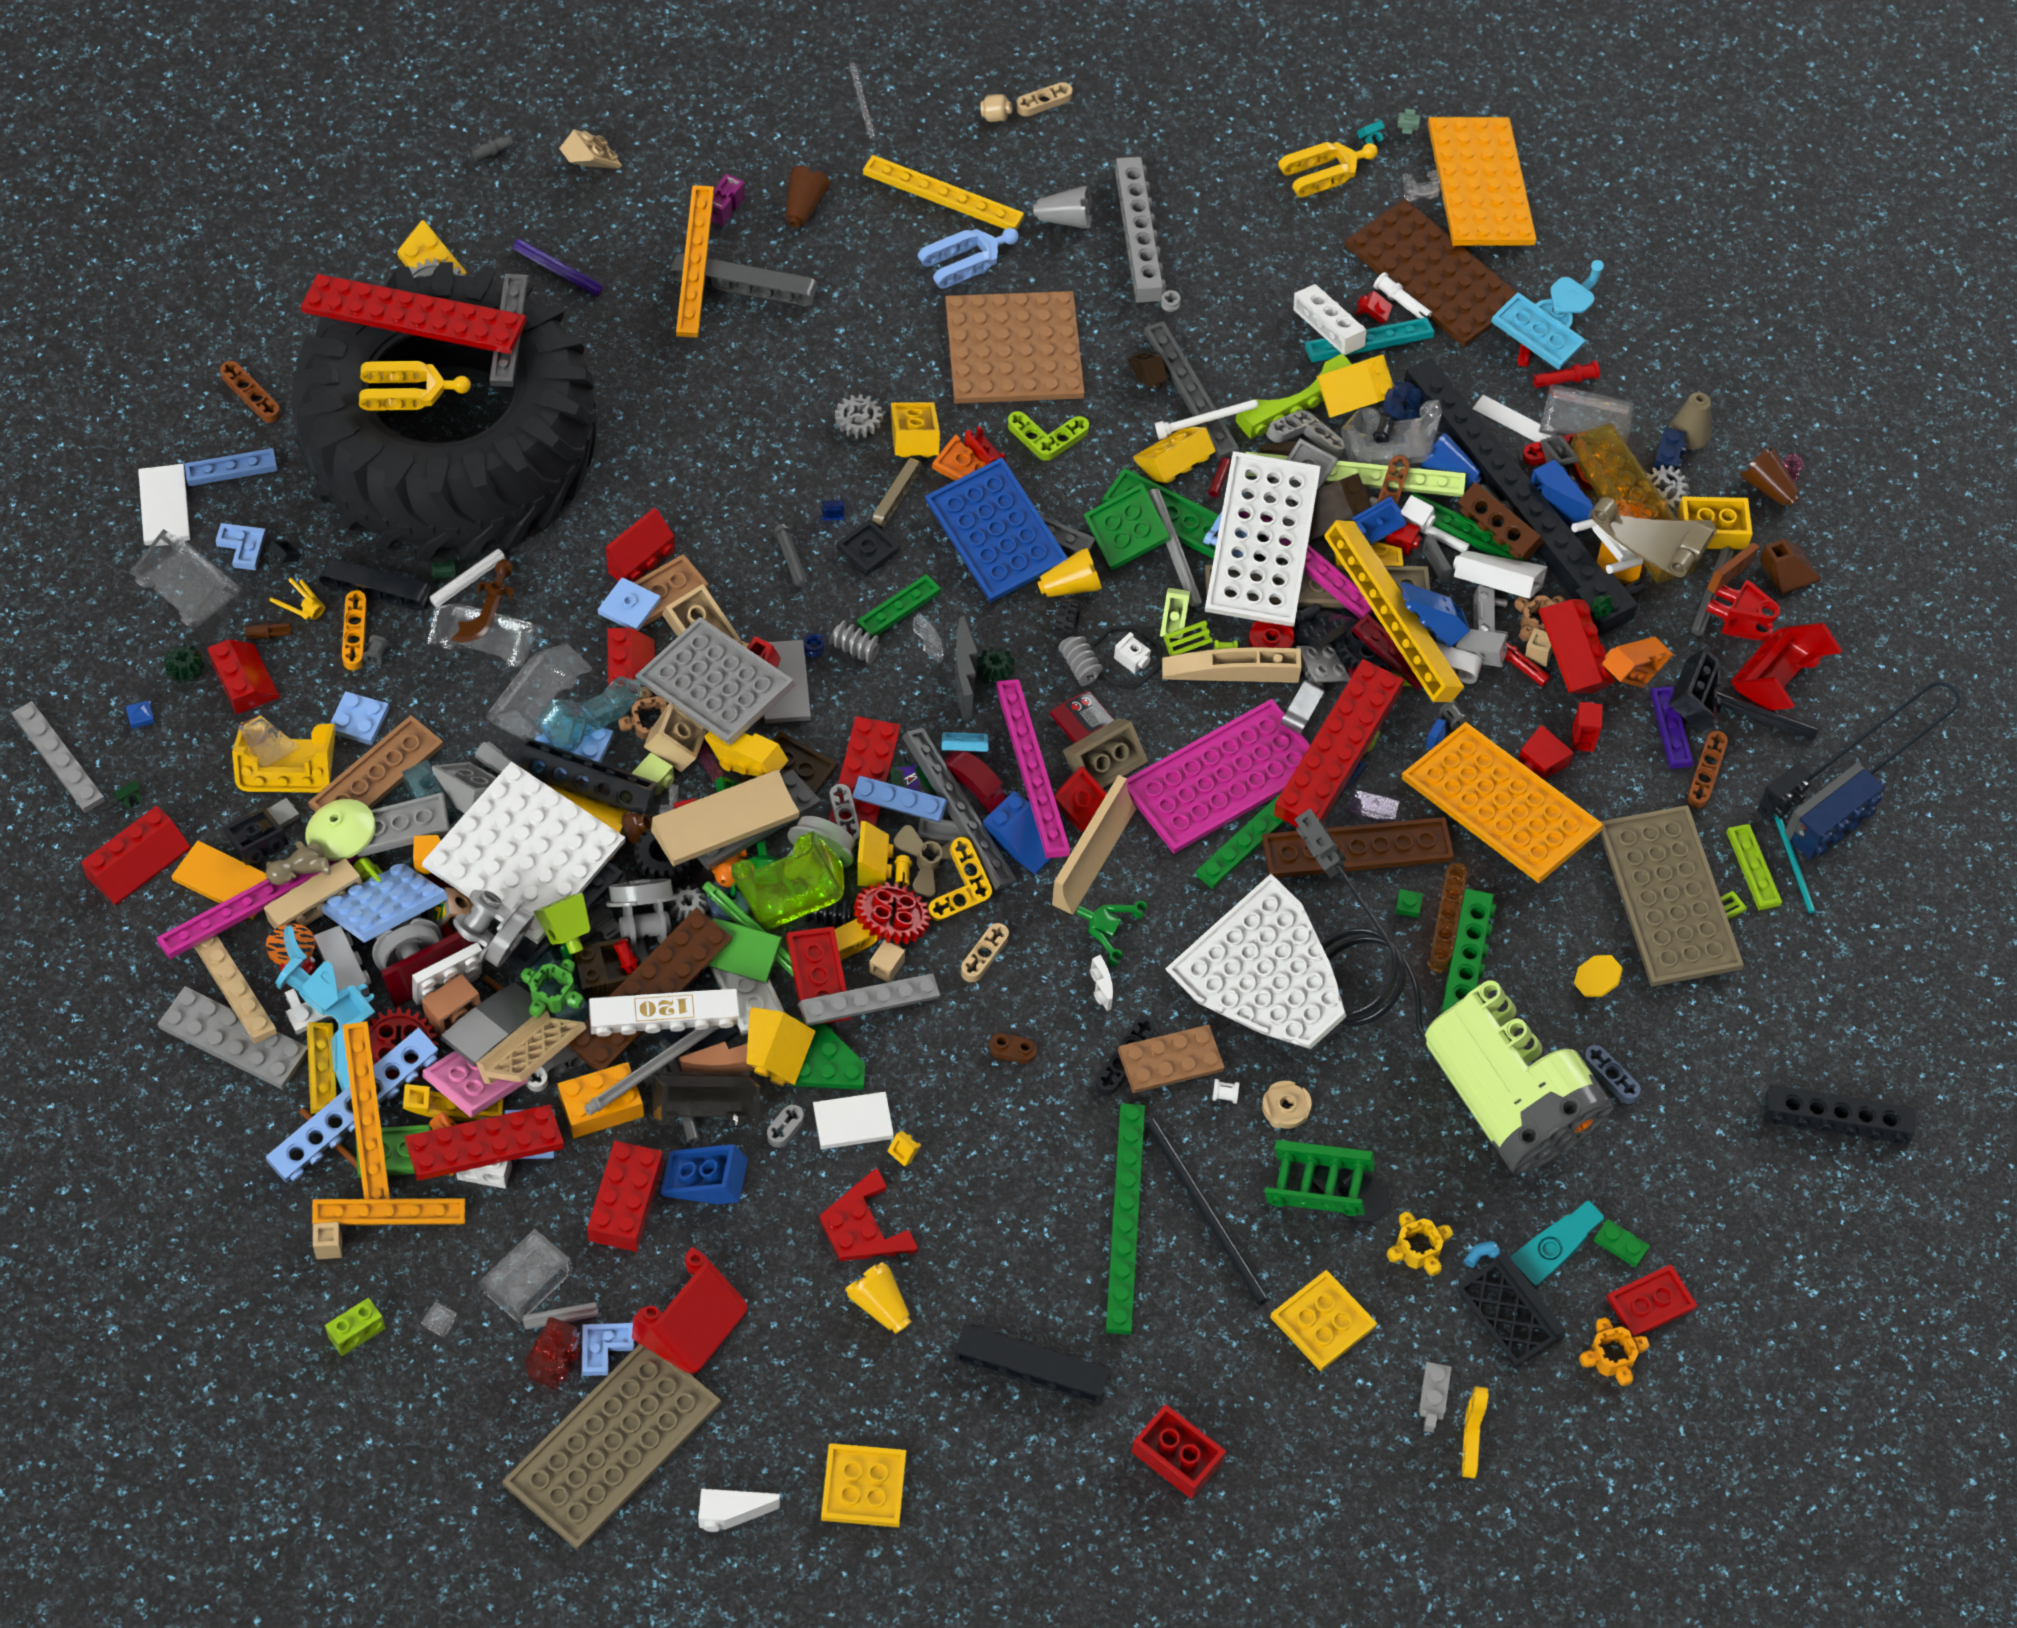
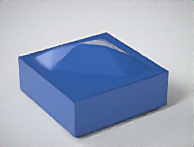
M149 700L126 706L131 729L154 724Z
M1440 718L1436 720L1428 734L1427 748L1433 749L1444 739L1446 721Z

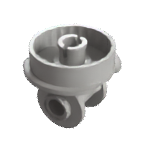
M803 816L800 818L797 826L790 828L788 839L796 847L786 857L784 875L788 878H795L798 875L804 877L808 881L807 890L813 895L819 894L832 884L837 867H849L853 863L854 856L852 852L856 842L842 827L816 816Z
M640 879L609 886L610 900L606 902V906L623 907V917L619 918L621 938L628 937L630 948L635 947L637 938H644L645 935H648V937L657 936L658 942L661 944L667 938V934L671 932L669 914L667 911L664 912L663 902L678 898V894L672 891L671 879ZM653 903L654 912L633 915L632 906Z
M476 889L469 895L471 902L474 904L471 911L467 915H456L453 924L463 938L470 942H478L485 947L479 956L480 962L487 960L498 968L521 942L535 916L523 908L525 905L523 901H519L509 910L505 907L500 897L493 892ZM493 918L501 922L496 929L498 931L496 935H493L487 929Z
M418 914L376 936L377 941L372 951L374 963L380 970H383L443 940L441 930L435 923L422 919L421 915Z

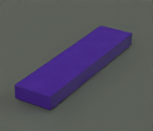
M1674 687L1651 688L1650 695L1669 768L1692 767L1693 759L1682 717L1669 705Z

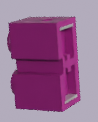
M728 174L724 175L714 188L712 222L724 227L732 216V209L736 210L745 199L744 181Z

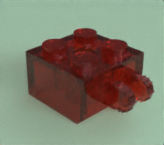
M549 1317L533 1349L525 1359L528 1379L556 1390L559 1383L563 1384L569 1373L568 1367L571 1361L575 1362L581 1348L579 1347V1338L577 1337L575 1326L557 1318Z

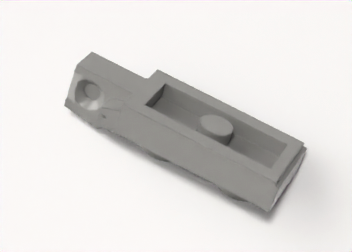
M1426 1362L1419 1405L1420 1416L1425 1417V1432L1434 1433L1437 1420H1443L1445 1415L1451 1366Z

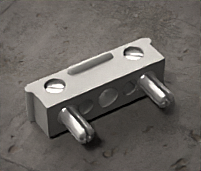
M1479 585L1473 595V629L1507 634L1508 637L1507 632L1495 630V606L1506 607L1507 600L1494 598L1493 588Z

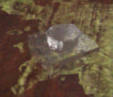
M435 1302L422 1320V1326L445 1337L458 1316L456 1312Z

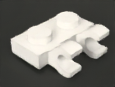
M294 988L285 992L286 1000L291 1007L290 1010L285 1011L286 1016L296 1035L307 1031L308 1022L324 1023L333 1019V1017L328 1015H320L306 1002L301 1004Z

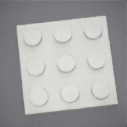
M477 942L413 974L412 993L416 1005H421L422 1000L428 993L438 990L444 986L448 979L455 978L461 973L470 983L478 979L480 974H482V962L479 961L482 948Z

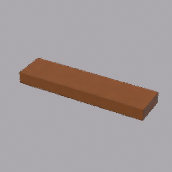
M1755 543L1750 544L1716 570L1707 590L1712 593L1717 592L1753 563L1760 546Z

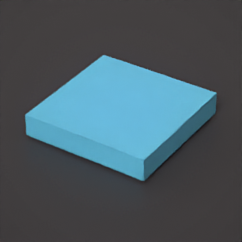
M943 732L942 750L988 751V735L983 733Z

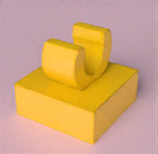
M900 1131L894 1137L888 1152L903 1166L911 1164L921 1144L912 1140L911 1135Z

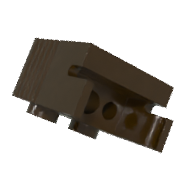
M628 937L593 943L587 946L584 945L583 950L574 953L584 1003L588 1002L589 998L609 997L628 978L629 975L626 974L624 968H621L620 958L613 947L614 943L622 939L628 940Z

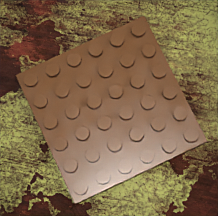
M1073 291L945 296L954 404L1084 398Z

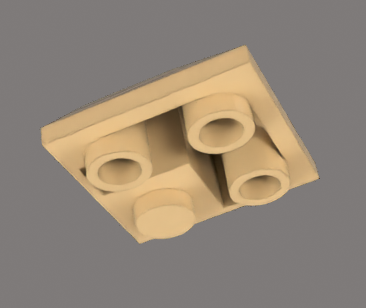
M573 130L559 148L569 162L577 165L619 169L622 166L617 159V154L609 149L607 141L603 137L591 135L586 131Z

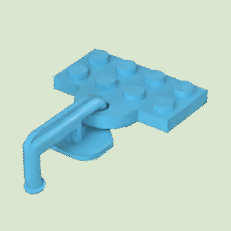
M1600 260L1592 262L1590 276L1581 285L1569 277L1558 279L1551 286V299L1541 300L1534 304L1518 292L1492 317L1491 322L1560 370L1586 342L1584 338L1570 329L1573 321L1572 313H1584L1593 304L1594 295L1590 291L1598 282L1601 271L1604 268L1603 262Z

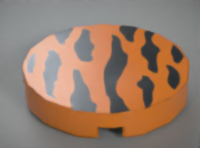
M286 924L277 927L269 934L266 940V950L269 958L282 965L281 963L287 964L290 961L284 944L283 932L285 926L291 925L296 942L307 956L306 960L311 958L315 947V938L312 931L299 924Z

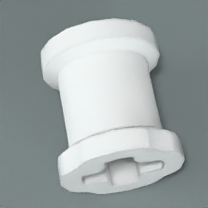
M1215 1079L1212 1101L1223 1099L1237 1104L1239 1082L1231 1084Z

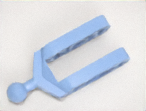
M1007 228L1001 236L996 238L978 229L972 231L964 230L922 248L918 253V258L924 266L928 267L968 251L976 245L979 246L982 252L943 267L934 274V281L939 288L944 289L981 274L992 265L997 264L998 246L1004 243H1016L1019 235L1014 228Z

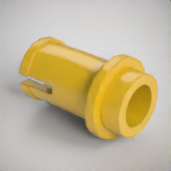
M897 856L894 861V866L896 867L895 883L900 887V882H902V887H907L910 885L909 875L912 861L909 856Z

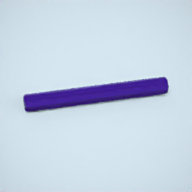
M517 239L514 242L513 249L595 296H599L602 293L603 286L600 283L521 239Z

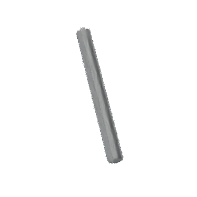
M1151 489L1148 495L1171 540L1166 542L1181 585L1183 590L1191 591L1189 606L1198 607L1202 604V599L1159 489Z

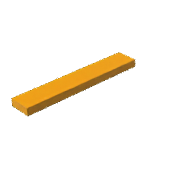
M465 1198L313 1199L312 1226L317 1223L339 1222V1225L465 1224Z

